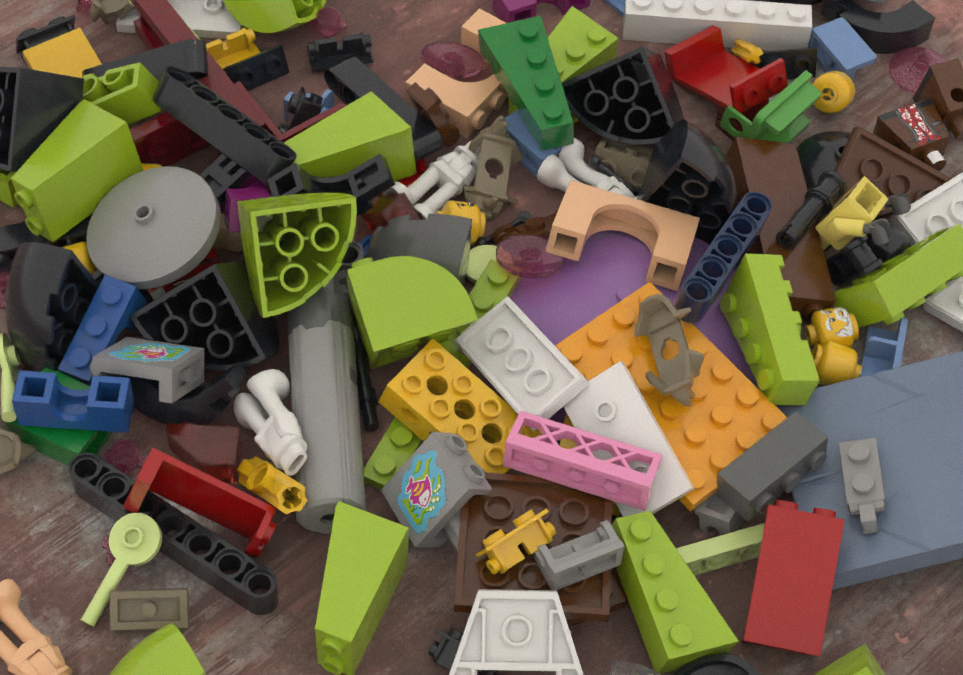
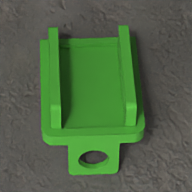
M805 70L760 110L753 119V122L732 106H728L725 108L720 126L734 138L742 137L791 143L808 127L810 120L803 113L820 98L821 91L810 83L813 75ZM731 117L741 123L743 127L742 132L737 131L731 125Z

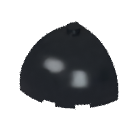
M644 46L562 83L571 113L595 133L617 142L631 145H656L674 124L684 119L677 94L661 54Z
M0 67V169L17 172L69 113L82 101L84 78L20 67Z
M682 119L674 124L654 146L637 200L700 218L695 237L710 245L737 207L738 191L732 168L721 149L705 132L687 120Z
M38 242L21 244L12 261L5 292L6 324L11 343L15 346L17 354L29 371L41 372L44 368L59 371L58 368L100 285L72 250Z
M245 260L214 264L129 316L146 340L204 348V370L226 371L237 362L242 368L274 356L279 347V334L274 316L263 318L257 310Z

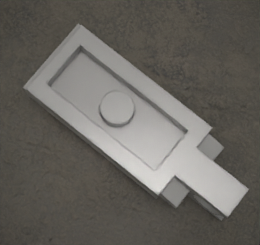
M876 438L840 442L839 447L848 511L851 515L860 514L863 534L877 533L876 512L885 511L886 501Z

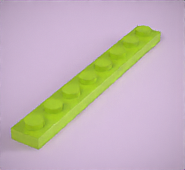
M490 259L469 294L478 320L505 297H511L521 280V271ZM458 327L454 329L453 338L440 345L466 368H469L472 362L454 342L463 333L460 332ZM396 417L363 469L364 483L379 490L388 483L423 443L419 437Z

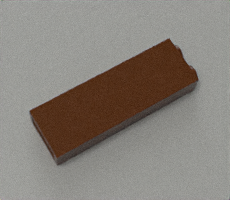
M736 137L725 157L732 168L736 180L738 204L744 195L754 191L769 197L773 206L762 232L747 254L782 255L785 266L780 271L783 280H789L793 293L788 298L792 311H799L801 319L810 321L814 312L830 309L836 302L820 236L815 228L816 221L791 250H788V246L786 249L781 247L776 240L777 233L805 202V194L808 191L796 144Z

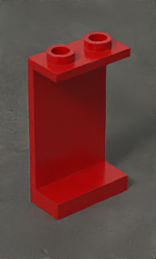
M714 25L664 51L667 71L671 80L723 108L732 106L740 113L782 92L788 86L783 59L779 58L760 69L724 51L721 29Z
M153 447L123 506L124 509L137 513L148 490L248 538L249 541L243 553L256 558L261 554L265 544L269 542L277 525L271 521L276 507Z
M776 500L775 506L768 505L764 514L766 516L747 622L743 628L741 642L820 657L845 520L835 518L836 512L832 510L813 508V513L799 511V504Z

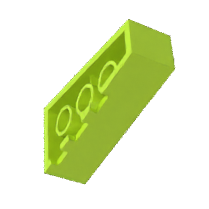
M745 253L725 293L721 296L719 302L721 311L724 313L732 329L733 336L736 338L745 356V360L750 366L759 389L768 398L769 403L774 405H806L820 380L808 340H801L800 337L802 320L799 311H792L788 296H791L793 291L790 281L783 280L780 269L785 266L782 255Z

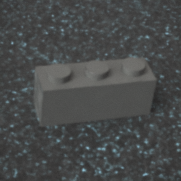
M795 411L717 474L718 488L716 495L747 522L758 513L764 514L766 507L773 505L776 498L784 492L789 493L793 491L804 475L810 470L812 472L817 471L827 459L828 437Z

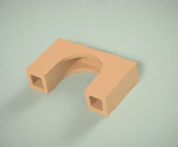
M478 9L461 26V48L489 63L480 53L478 30L505 24L506 22L482 9ZM425 63L405 82V101L416 109L406 92L413 83L416 82L424 90L429 87L441 99L440 105L449 114L450 118L447 119L449 125L453 124L456 126L460 135L468 138L475 129L479 130L482 128L487 117L494 110H499L508 96L504 86L497 80L494 74L478 82H461L446 76Z
M570 180L552 224L546 252L579 262L585 243L591 235L607 230L625 232L644 242L651 252L652 258L645 282H651L652 284L678 291L700 218Z

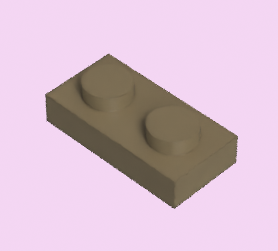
M188 588L110 591V630L160 629L169 623H173L177 628L189 627Z

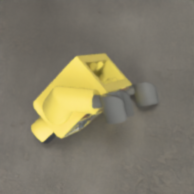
M865 176L862 177L816 225L815 228L819 233L823 252H826L832 246L836 250H840L855 236L865 237L867 234L872 235L876 245L887 243L889 241L888 237L893 236L889 222L886 219L873 220L880 210H884L885 206L891 205L894 215L908 213L911 209L909 197L905 193H896L886 197Z

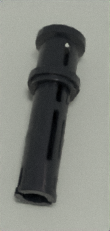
M834 171L823 172L818 179L816 187H812L806 192L803 205L776 235L777 243L781 247L786 249L788 246V250L793 249L801 237L814 224L815 220L820 215L828 213L834 206V200L843 196L847 190V184L840 174Z

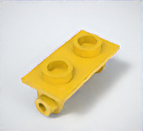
M241 28L240 31L227 35L225 42H222L219 38L206 44L207 51L222 70H225L226 66H231L261 53L253 43L256 37L251 28L247 30L246 28Z
M532 509L512 521L516 528L506 535L502 529L493 533L482 541L486 548L475 554L478 558L486 553L489 558L486 561V565L490 572L494 575L498 572L503 574L509 568L525 559L518 548L519 544L523 545L528 555L537 551V546L549 544L552 542V536L556 534V530L550 522L544 523L541 518L549 512L548 509L543 510L537 515L534 514Z

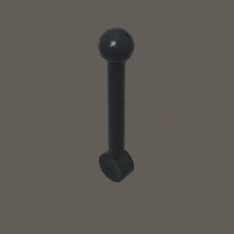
M593 155L589 158V165L592 168L600 169L609 177L614 176L635 197L639 195L641 188L633 187L601 163L599 156Z
M522 211L518 214V218L509 224L513 227L524 224L526 220L531 218V215L526 211ZM493 233L486 238H478L475 242V247L488 245L492 242Z

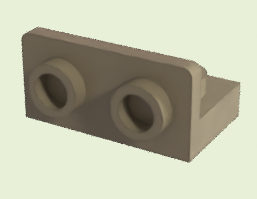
M603 137L596 147L595 155L600 157L601 163L633 187L641 188L654 148L645 145L621 143ZM593 168L594 170H596V171H598V172H600V173L606 175V174H605L604 172H602L600 169H598V168Z

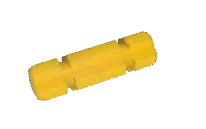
M740 39L733 41L735 45L731 49L733 55L755 65L761 62L759 56L763 54L761 48Z

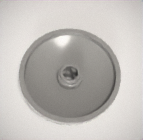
M166 166L136 173L110 190L96 207L87 229L86 241L89 256L103 276L107 275L136 286L138 290L157 288L172 283L193 270L206 257L214 245L221 224L219 202L207 182L190 170Z

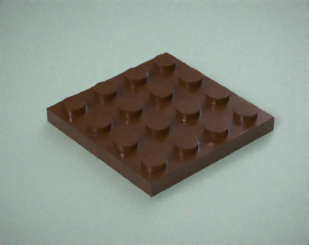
M485 472V478L492 490L487 495L472 496L461 508L454 612L470 613L478 589L551 590L534 559V553L528 555L522 544H519L518 548L525 559L509 568L503 574L500 572L495 575L492 574L486 565V561L489 560L487 554L484 553L478 558L475 555L486 548L482 542L484 539L500 529L506 535L516 528L512 521L531 509L535 515L548 509L549 512L541 518L544 523L550 522L556 530V534L552 536V542L546 544L548 549L596 531V528L601 527L600 522L608 520L612 525V500L536 476ZM611 569L556 590L566 619L608 622Z

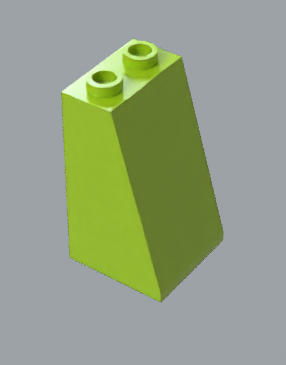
M372 91L284 142L297 154L295 162L308 174L315 177L331 178L343 175L378 154H381L387 160L394 181L417 173L411 126Z
M84 99L11 177V180L16 190V193H14L15 199L24 209L27 216L25 223L29 230L36 236L41 235L54 242L92 214L100 201L116 185L144 170L127 122Z
M338 501L335 507L315 625L318 663L325 670L336 675L342 673L354 675L408 566L409 527Z

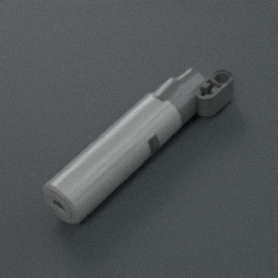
M355 241L349 243L347 252L341 262L342 265L329 283L306 299L305 303L287 311L291 410L298 420L303 439L307 443V460L299 471L294 474V478L306 487L305 497L308 501L301 511H296V521L302 527L322 534H331L335 507L338 501L366 511L358 387L356 386L357 369L353 309L346 278L347 270L352 268V263L365 258L362 246Z

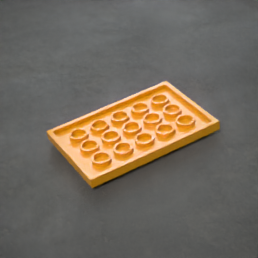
M648 282L559 342L555 347L587 381L620 361L625 363L695 490L679 498L691 512L716 493L718 488L717 474L787 417L773 403H769L768 398L692 323L682 320L681 324L689 350L704 354L700 374L694 378L693 386L691 387L695 394V398L691 399V406L686 407L673 396L662 395L658 389L650 384L645 375L649 370L659 378L651 343L647 335L635 337L634 335L639 316V304L648 296L655 294L663 295L651 282ZM671 339L666 341V346L663 350L664 359H673L678 354V342Z

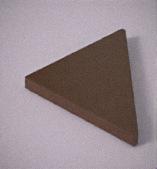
M860 126L853 128L834 169V172L840 174L846 181L847 190L843 196L865 176L886 197L896 193H905L909 197L910 205L952 179ZM841 196V197H839V198H836V199L834 200V205H835L843 196ZM891 205L885 206V209L880 210L876 217L893 212ZM825 214L820 215L815 220L816 225L819 223V221L823 218Z

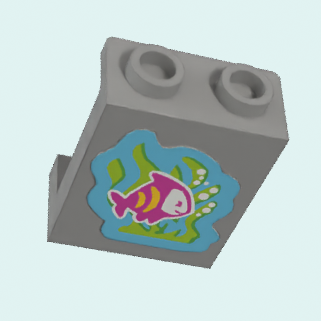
M126 337L93 356L90 365L91 377L93 375L109 377L125 375L158 380L159 402L174 403L204 383V348Z
M432 432L381 489L401 525L409 527V538L413 545L421 548H440L448 539L443 530L444 526L472 496L487 495L492 490L485 478L484 470L475 463L468 452L466 442L455 433Z

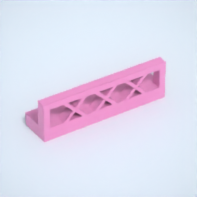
M520 411L505 443L503 466L645 511L650 499L652 484L662 460V454ZM525 425L538 429L542 435L530 438L520 433ZM567 438L575 441L577 447L571 449L559 447L556 441ZM602 449L610 452L613 458L604 461L595 458L592 452ZM637 460L650 464L647 474L631 469L628 463Z

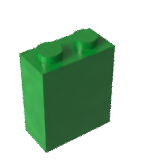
M44 368L41 371L56 373L58 381L69 389H90L89 385L57 370L53 371ZM17 418L13 422H6L11 432L20 435L22 442L35 446L36 451L69 466L72 458L78 454L92 453L97 455L113 433L110 431L19 425Z

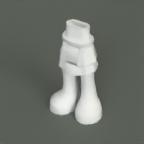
M574 138V144L562 147L559 157L553 154L548 156L538 170V181L549 188L566 192L570 180L582 181L593 187L638 199V196L635 197L614 176L609 177L589 167L583 160L584 145L576 138Z
M471 141L465 146H457L454 151L437 158V161L430 163L429 168L408 187L396 181L393 187L383 192V197L391 212L396 217L404 216L405 214L411 215L412 220H427L428 214H436L452 197L456 198L460 195L464 186H470L476 175L480 147L478 146L475 152L472 153L469 150ZM434 185L439 187L425 202L414 205Z
M275 369L262 371L247 381V387L252 394L240 393L236 396L234 413L237 421L243 427L256 433L254 441L260 446L266 457L272 460L278 469L284 470L285 474L291 476L296 474L307 460V443L303 439L301 427L298 425V420L294 413L289 412L281 401L288 396L291 390L290 382L286 375L280 370Z

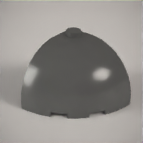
M428 214L427 220H412L411 215L390 219L388 226L384 228L378 226L373 232L366 258H372L373 262L396 256H412L426 259L445 268L464 285L469 266L472 219L446 214Z

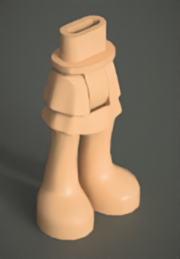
M13 579L1 581L0 621L24 643L17 648L0 630V657L7 664L8 671L15 675H72L73 671L66 665L59 647L53 646L50 637L43 635L37 630L19 608L21 598L19 586Z

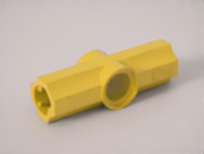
M257 456L249 460L243 459L237 468L240 484L287 515L293 511H301L308 501L305 497L306 487Z

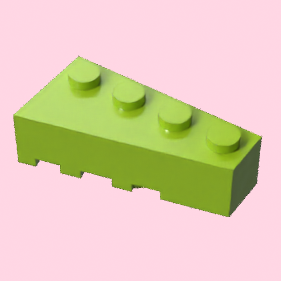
M571 6L548 37L561 83L616 59L619 38L573 6ZM509 99L508 113L511 115L518 109L515 105L513 106Z
M140 62L109 69L101 77H97L94 73L83 76L82 100L85 99L126 121L128 126L162 111V108L153 100V94L159 81Z
M961 224L934 232L904 250L903 254L885 261L879 266V269L853 280L854 286L836 290L834 292L836 298L834 306L842 307L848 313H853L857 320L858 328L881 321L889 325L902 319L905 316L903 313L905 309L911 310L926 302L924 296L942 291L947 287L946 281H952L963 276V228Z
M646 511L616 518L612 527L619 540L625 546L621 565L617 566L616 569L655 674L659 675L678 670L688 662L702 656L729 653L739 642L652 512Z

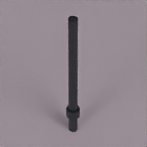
M353 313L359 409L362 410L365 430L372 432L379 428L376 413L378 399L375 388L371 387L365 351Z

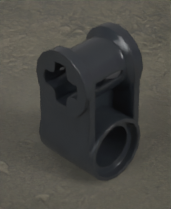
M867 236L855 239L841 248L839 252L826 259L830 279L834 285L842 286L855 278L858 279L884 263L881 258H876L866 242Z

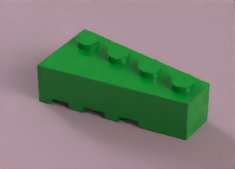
M541 15L479 29L480 53L489 62L493 74L504 86L510 101L521 113L522 120L541 150L574 144L573 119Z

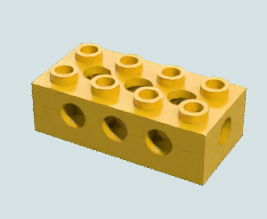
M432 338L387 384L378 402L423 442L432 432L455 433L466 442L468 452L484 472L508 474L511 468L503 466L505 443L518 414L508 403ZM524 425L520 434L535 438L540 436L541 432L537 429L533 432L528 426Z

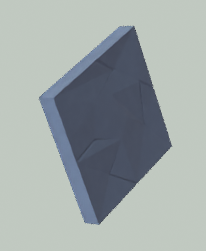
M963 351L815 388L806 405H775L787 418L796 411L828 437L827 459L817 471L812 472L810 470L804 475L797 487L791 492L794 502L799 504V511L813 513V508H823L835 511V518L845 520L832 590L963 558ZM876 438L886 507L885 511L876 512L878 532L863 534L860 514L851 515L848 511L839 443Z

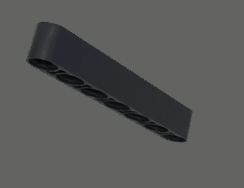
M81 453L72 458L68 470L74 491L78 497L115 522L123 516L132 513L124 509L123 506L135 480L95 454ZM93 474L91 477L82 478L85 475ZM148 490L137 513L150 512L148 516L158 523L162 532L160 552L255 615H266L276 609L279 599L277 580L271 570ZM114 493H122L119 496L110 497ZM173 530L179 531L177 534L174 535H166L168 532ZM199 550H208L207 553L202 555L194 554ZM229 569L239 570L234 574H224ZM257 589L269 590L264 594L253 593Z

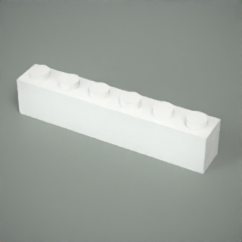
M625 0L622 40L678 44L714 25L721 29L723 45L726 48H733L735 46L733 43L735 39L747 41L761 48V50L767 51L808 48L812 31V5L748 0Z

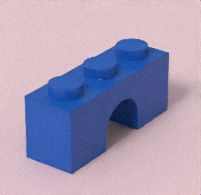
M107 275L104 276L58 368L61 373L91 386L90 365L93 356L114 345L119 333L123 329L132 331L135 325L129 316L143 308L147 302L136 286Z
M21 370L18 373L12 399L18 423L22 426L129 433L135 403L130 378L93 375L90 389L73 390L63 386L58 381L56 373Z

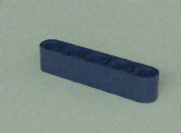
M752 191L744 195L684 281L674 305L677 309L691 308V312L681 318L682 321L697 323L703 319L739 266L745 253L747 254L762 232L773 207L771 200L765 194Z

